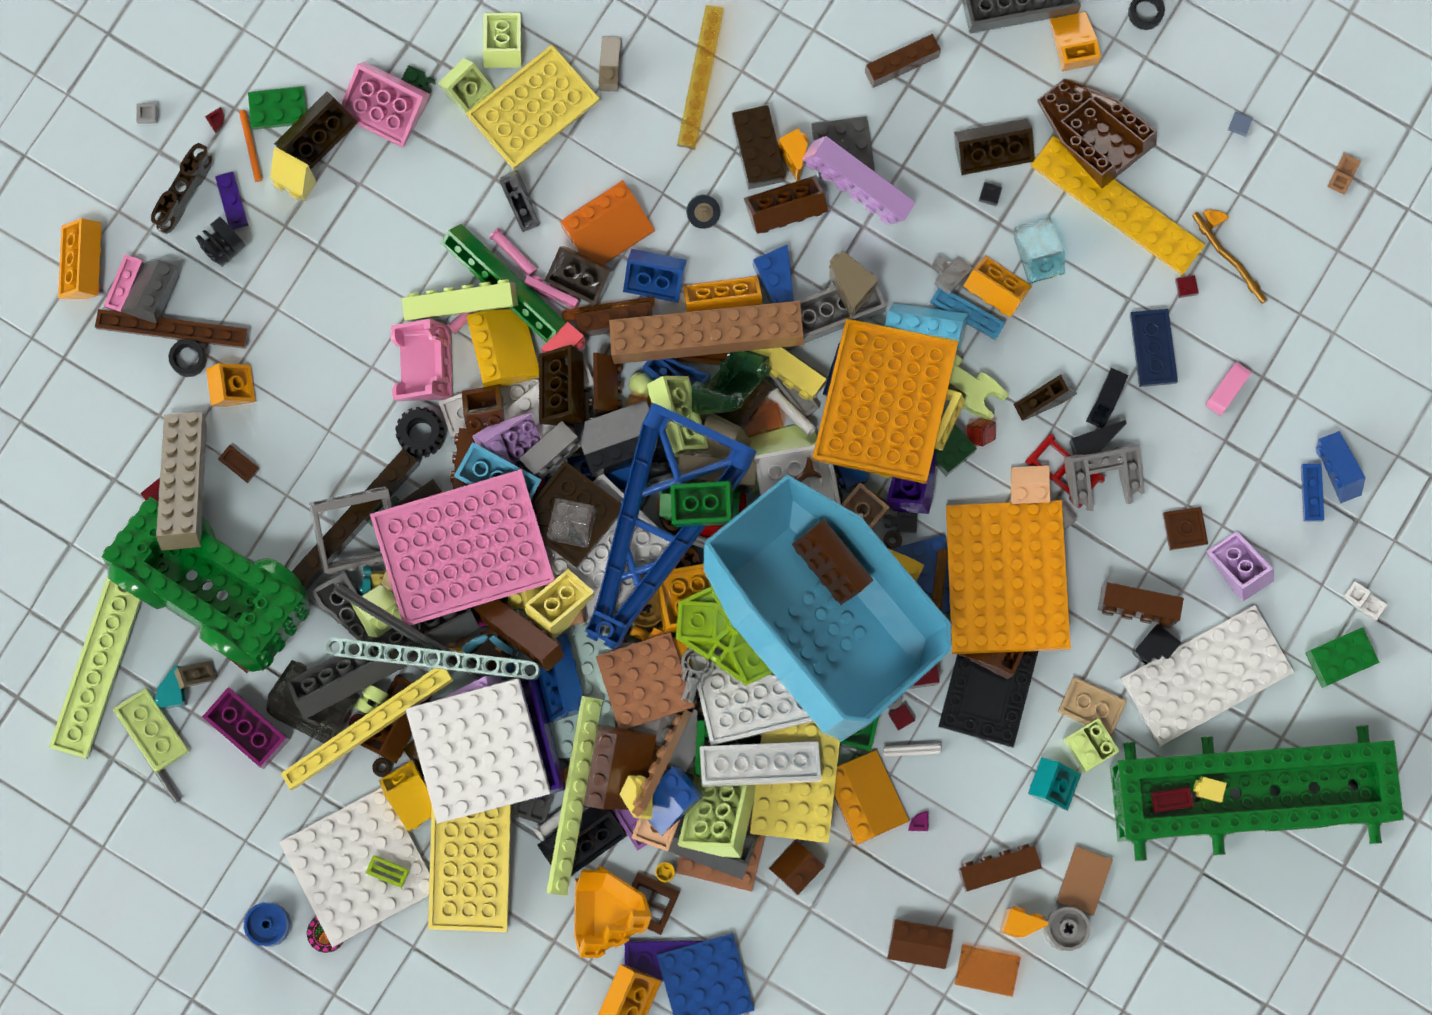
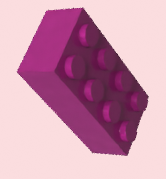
M229 687L202 716L262 769L267 767L290 740Z

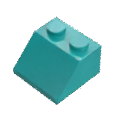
M1041 757L1028 794L1038 800L1068 811L1081 774L1060 762Z

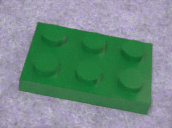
M304 86L248 92L252 130L292 126L307 111Z

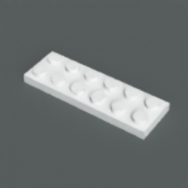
M818 741L700 746L702 787L821 782Z

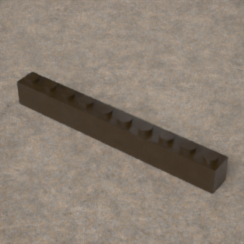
M402 449L366 490L385 486L391 498L420 464L405 449ZM382 499L351 505L323 536L328 563L333 562L368 523L367 521L371 518L370 514L377 512L383 506ZM317 544L292 570V573L302 583L305 591L324 572Z

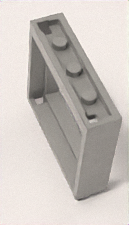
M385 486L309 503L321 566L325 574L340 573L339 570L344 569L352 571L362 565L367 567L375 566L378 562L384 561L382 553L379 551L328 563L318 512L382 499L384 510L392 508L389 491Z

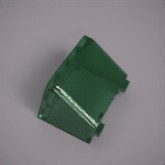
M752 351L727 353L725 361H720V370L707 385L696 381L691 386L693 412L699 415L732 412L740 409L744 401L762 380L770 374L769 357Z

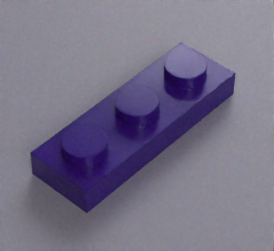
M234 172L215 176L228 225L233 230L248 226Z

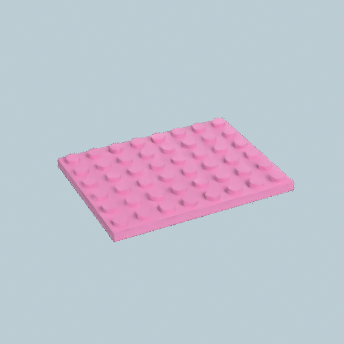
M521 469L370 514L401 619L408 625H414L547 585L554 581Z

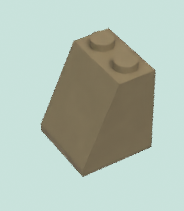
M842 251L839 255L836 253L830 260L829 277L849 316L853 317L876 290L878 278Z
M709 412L704 424L705 427L748 447L750 446L752 441L740 426ZM706 438L709 448L694 453V456L709 454L713 455V458L721 459L723 456L728 457L732 449Z

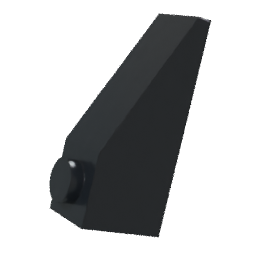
M516 170L502 176L499 182L522 233L539 226V221L519 171Z
M1126 420L1072 438L1069 443L1073 454L1087 455L1100 452L1127 424Z

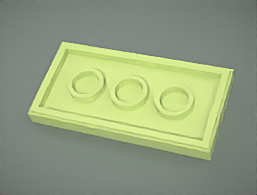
M147 688L113 708V712L155 773H158L189 753L188 748L162 710L156 705Z

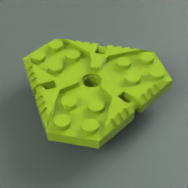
M712 586L678 602L676 639L706 660L710 659L715 662V666L745 686L773 673L737 629L732 626ZM716 647L723 651L720 656L714 653Z

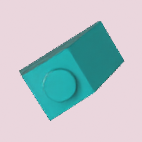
M178 665L173 666L157 687L155 701L159 708L169 709L186 706L184 688L180 689L174 670L181 668Z

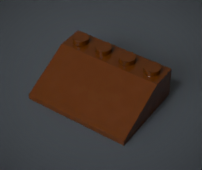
M598 724L584 806L599 809L629 810L621 798L620 792L629 775H641L649 778L648 771L652 762L657 734Z

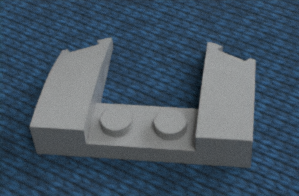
M1132 444L1116 447L1114 450L1064 457L1066 477L1073 506L1078 507V503L1086 505V510L1094 511L1090 475L1119 469L1126 504L1134 502L1131 496L1137 491L1140 494L1145 493L1140 446Z

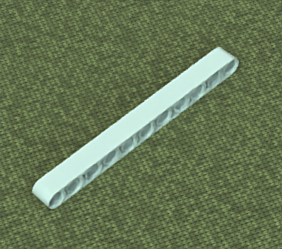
M331 638L325 645L326 651L336 657L528 680L538 678L541 673L537 663L525 660L342 638ZM339 642L340 650L334 653L331 648L332 644ZM358 644L360 651L358 654L353 655L351 647ZM377 646L379 654L376 657H372L370 651L373 647ZM393 649H397L399 656L392 660L390 652ZM413 651L418 653V659L415 662H411L409 659V655ZM434 653L437 654L438 661L435 664H430L429 656ZM451 656H456L457 664L453 667L449 666L448 659ZM471 658L477 660V666L474 669H470L467 664ZM494 660L497 667L494 671H489L487 664L489 661ZM515 663L516 671L509 674L506 669L507 665ZM530 665H534L536 668V673L533 676H528L526 673V669Z

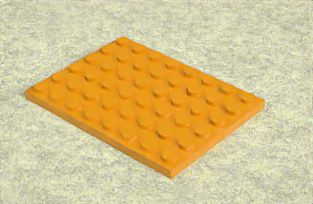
M846 319L812 460L927 484L958 341Z
M1054 500L1051 503L1012 504V502L946 505L952 654L1070 650L1062 500Z

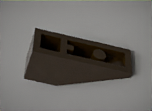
M1060 374L1013 405L1021 420L1024 421L1064 403L1075 396L1077 392L1070 379Z

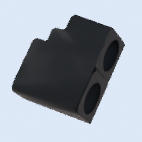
M666 453L653 457L648 475L650 484L673 478L671 470H666L665 466H658V463L668 461Z
M1156 624L1132 654L1146 665L1148 664L1146 661L1150 662L1153 658L1159 660L1163 656L1169 659L1182 642L1160 624Z

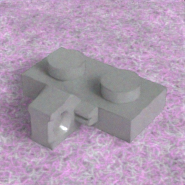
M938 256L934 260L932 267L938 271L940 276L934 284L945 293L950 294L971 272L972 267L958 257L951 263Z

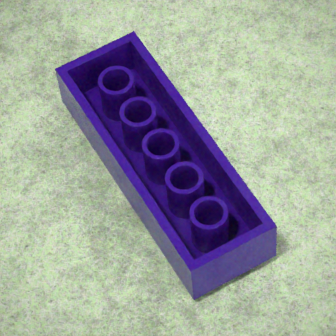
M538 678L534 680L520 679L551 793L548 795L564 791L566 783ZM544 795V796H540V797H537V798L529 799V801H532V800H535V799H538V798H542V797H545V796H548V795Z

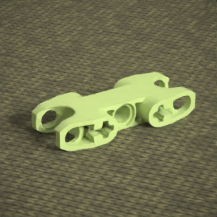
M956 354L949 388L962 393L965 401L962 408L972 415L991 422L994 414L985 406L984 399L994 396L1005 401L1009 394L996 380L987 374L980 372L977 378H974L961 369L959 365L963 360Z

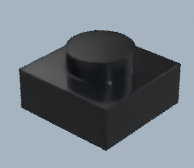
M984 182L979 202L997 207L1002 187Z

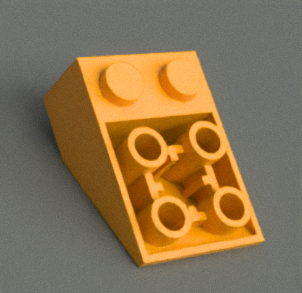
M1086 12L1050 19L1062 71L1098 65L1101 53Z

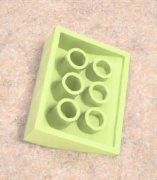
M796 424L749 437L752 441L749 447L757 451L756 455L815 445L817 436L815 432L807 436ZM756 477L755 486L752 488L753 495L759 494Z
M695 774L693 783L703 793L704 797L685 814L678 845L721 857L741 858L756 785L702 787L701 776L697 777Z

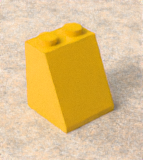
M413 760L379 780L385 797L407 831L417 829L424 821L431 819L432 803L427 785Z

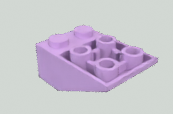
M531 413L500 422L499 424L490 425L473 435L475 444L512 464L519 461V458L541 440Z

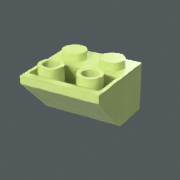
M1099 718L1063 739V742L1083 773L1120 752Z

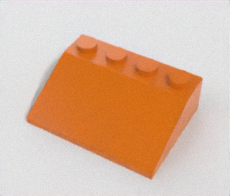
M623 180L560 221L561 228L577 251L603 265L655 232L650 221Z

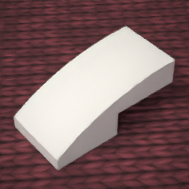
M1357 582L1353 583L1344 596L1349 603L1376 622L1387 608L1386 603L1373 596L1371 591Z

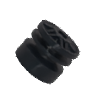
M219 216L210 224L214 231L213 234L203 230L202 232L207 239L204 240L200 235H197L195 238L202 251L212 261L223 267L225 262L221 258L222 255L230 261L231 257L227 251L230 249L238 254L246 245Z

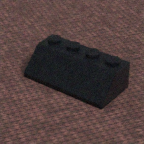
M589 807L582 812L571 876L627 837L609 809ZM557 831L537 844L550 865H552Z

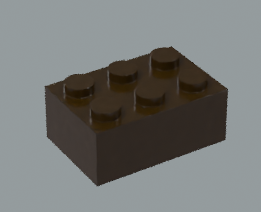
M560 246L544 281L596 306L600 304L615 270L566 246Z

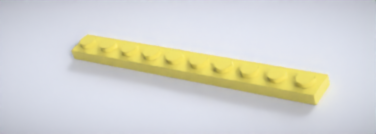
M434 668L283 771L281 775L289 789L293 791L406 714V708L419 705L454 680L449 671Z

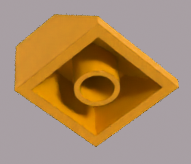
M798 128L778 140L780 155L796 181H799L805 163L802 158L807 152V142H809L804 132L801 133Z
M218 363L206 369L211 406L229 407L256 402L251 365Z

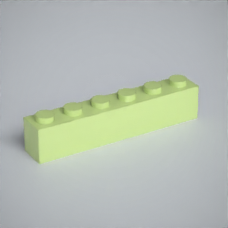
M509 279L498 280V284L491 285V282L479 283L480 287L474 288L473 285H463L460 290H455V287L443 288L444 292L437 293V290L425 291V295H419V292L408 293V297L402 298L404 321L518 306L516 284L509 282Z

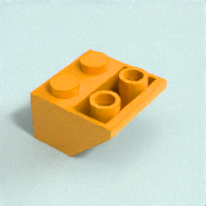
M1015 906L1012 909H1006L999 932L1015 938H1023L1048 926V921L1044 920V916L1036 913H1031V915L1025 914V909Z

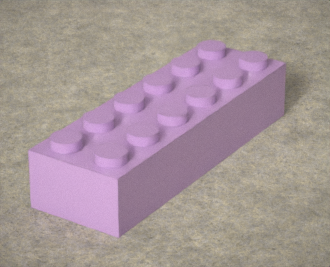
M827 136L814 140L802 158L806 162L807 167L812 170L816 169L821 173L822 178L827 181L831 180L836 184L837 189L842 192L846 191L851 195L850 198L857 203L861 202L866 206L865 209L868 212L880 216V220L885 224L891 225L904 221L916 203Z

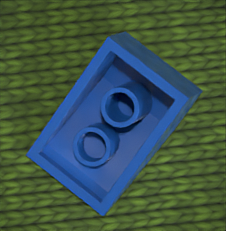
M679 766L672 767L660 779L653 794L652 818L648 821L661 836L704 797L703 793Z

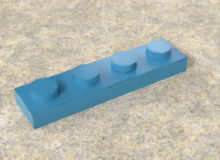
M940 288L937 289L930 301V304L941 310L968 314L966 324L993 340L997 339L1005 325V322L952 292L947 294Z

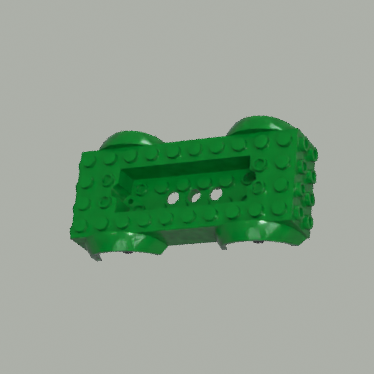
M149 497L147 501L140 505L139 511L135 516L128 520L126 527L117 533L114 542L103 551L101 557L108 567V579L153 608L161 609L167 606L200 628L199 638L203 642L251 672L264 671L266 667L268 668L273 663L274 656L284 649L288 638L297 632L298 625L309 616L308 596L302 583L281 563L270 558H262L252 563L216 540L213 529L203 515L201 547L161 550L156 537L158 501ZM189 571H196V579L188 580L186 578ZM205 583H213L211 589L203 590V585ZM225 590L228 592V597L225 600H219L217 598L218 592Z

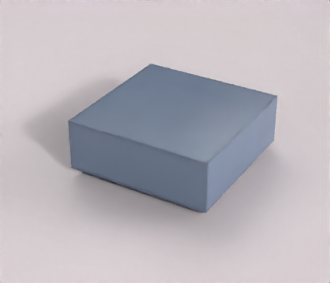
M1235 111L1228 130L1245 137L1253 118Z

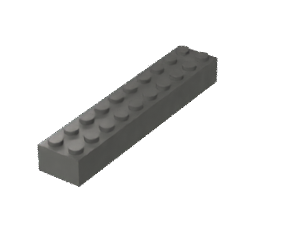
M470 608L410 625L443 646L453 643L480 628ZM393 628L379 637H370L364 640L367 642L424 648ZM358 644L351 647L353 655L359 653L360 647ZM377 646L373 647L370 651L372 657H376L379 654ZM393 649L390 652V658L394 660L399 656L397 649ZM416 651L411 652L409 655L411 662H415L418 659ZM333 656L286 682L295 704L304 719L396 671L402 670L408 665Z

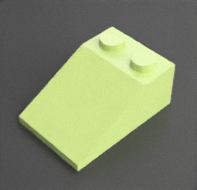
M484 13V68H521V13Z

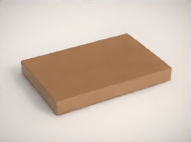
M1075 846L1056 902L1068 907H1074L1094 916L1113 860Z

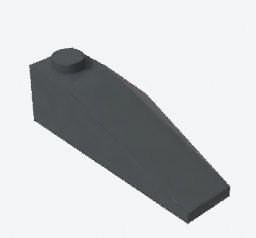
M347 569L328 577L311 589L319 606L329 613L336 622L347 629L358 641H364L372 637L368 636L351 603L333 592L335 585L341 583L360 595V591Z

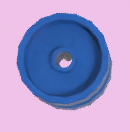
M263 902L253 906L247 912L243 927L246 936L251 942L258 946L272 947L281 944L288 937L292 922L285 908L278 904ZM266 921H269L270 926L268 928H266Z

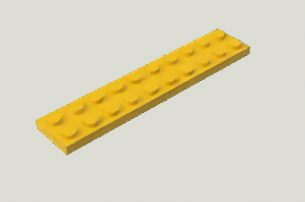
M1054 136L1030 166L1182 276L1205 247V244L1116 180H1112L1104 188H1101L1065 149L1060 140Z

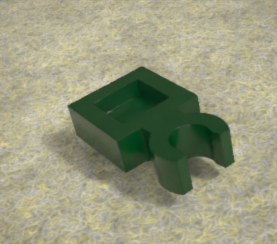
M410 65L407 66L401 80L417 88L423 87L427 93L432 92L431 88L427 87V84H436L435 79L431 77L424 78L425 72Z

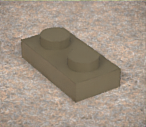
M210 661L174 670L180 689L212 682L216 679Z

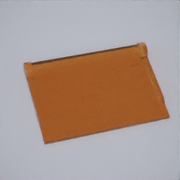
M962 944L954 985L1013 997L1021 957Z

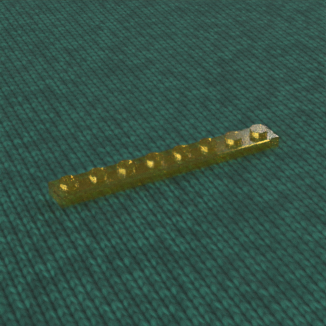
M705 6L677 142L678 147L696 150L724 8Z

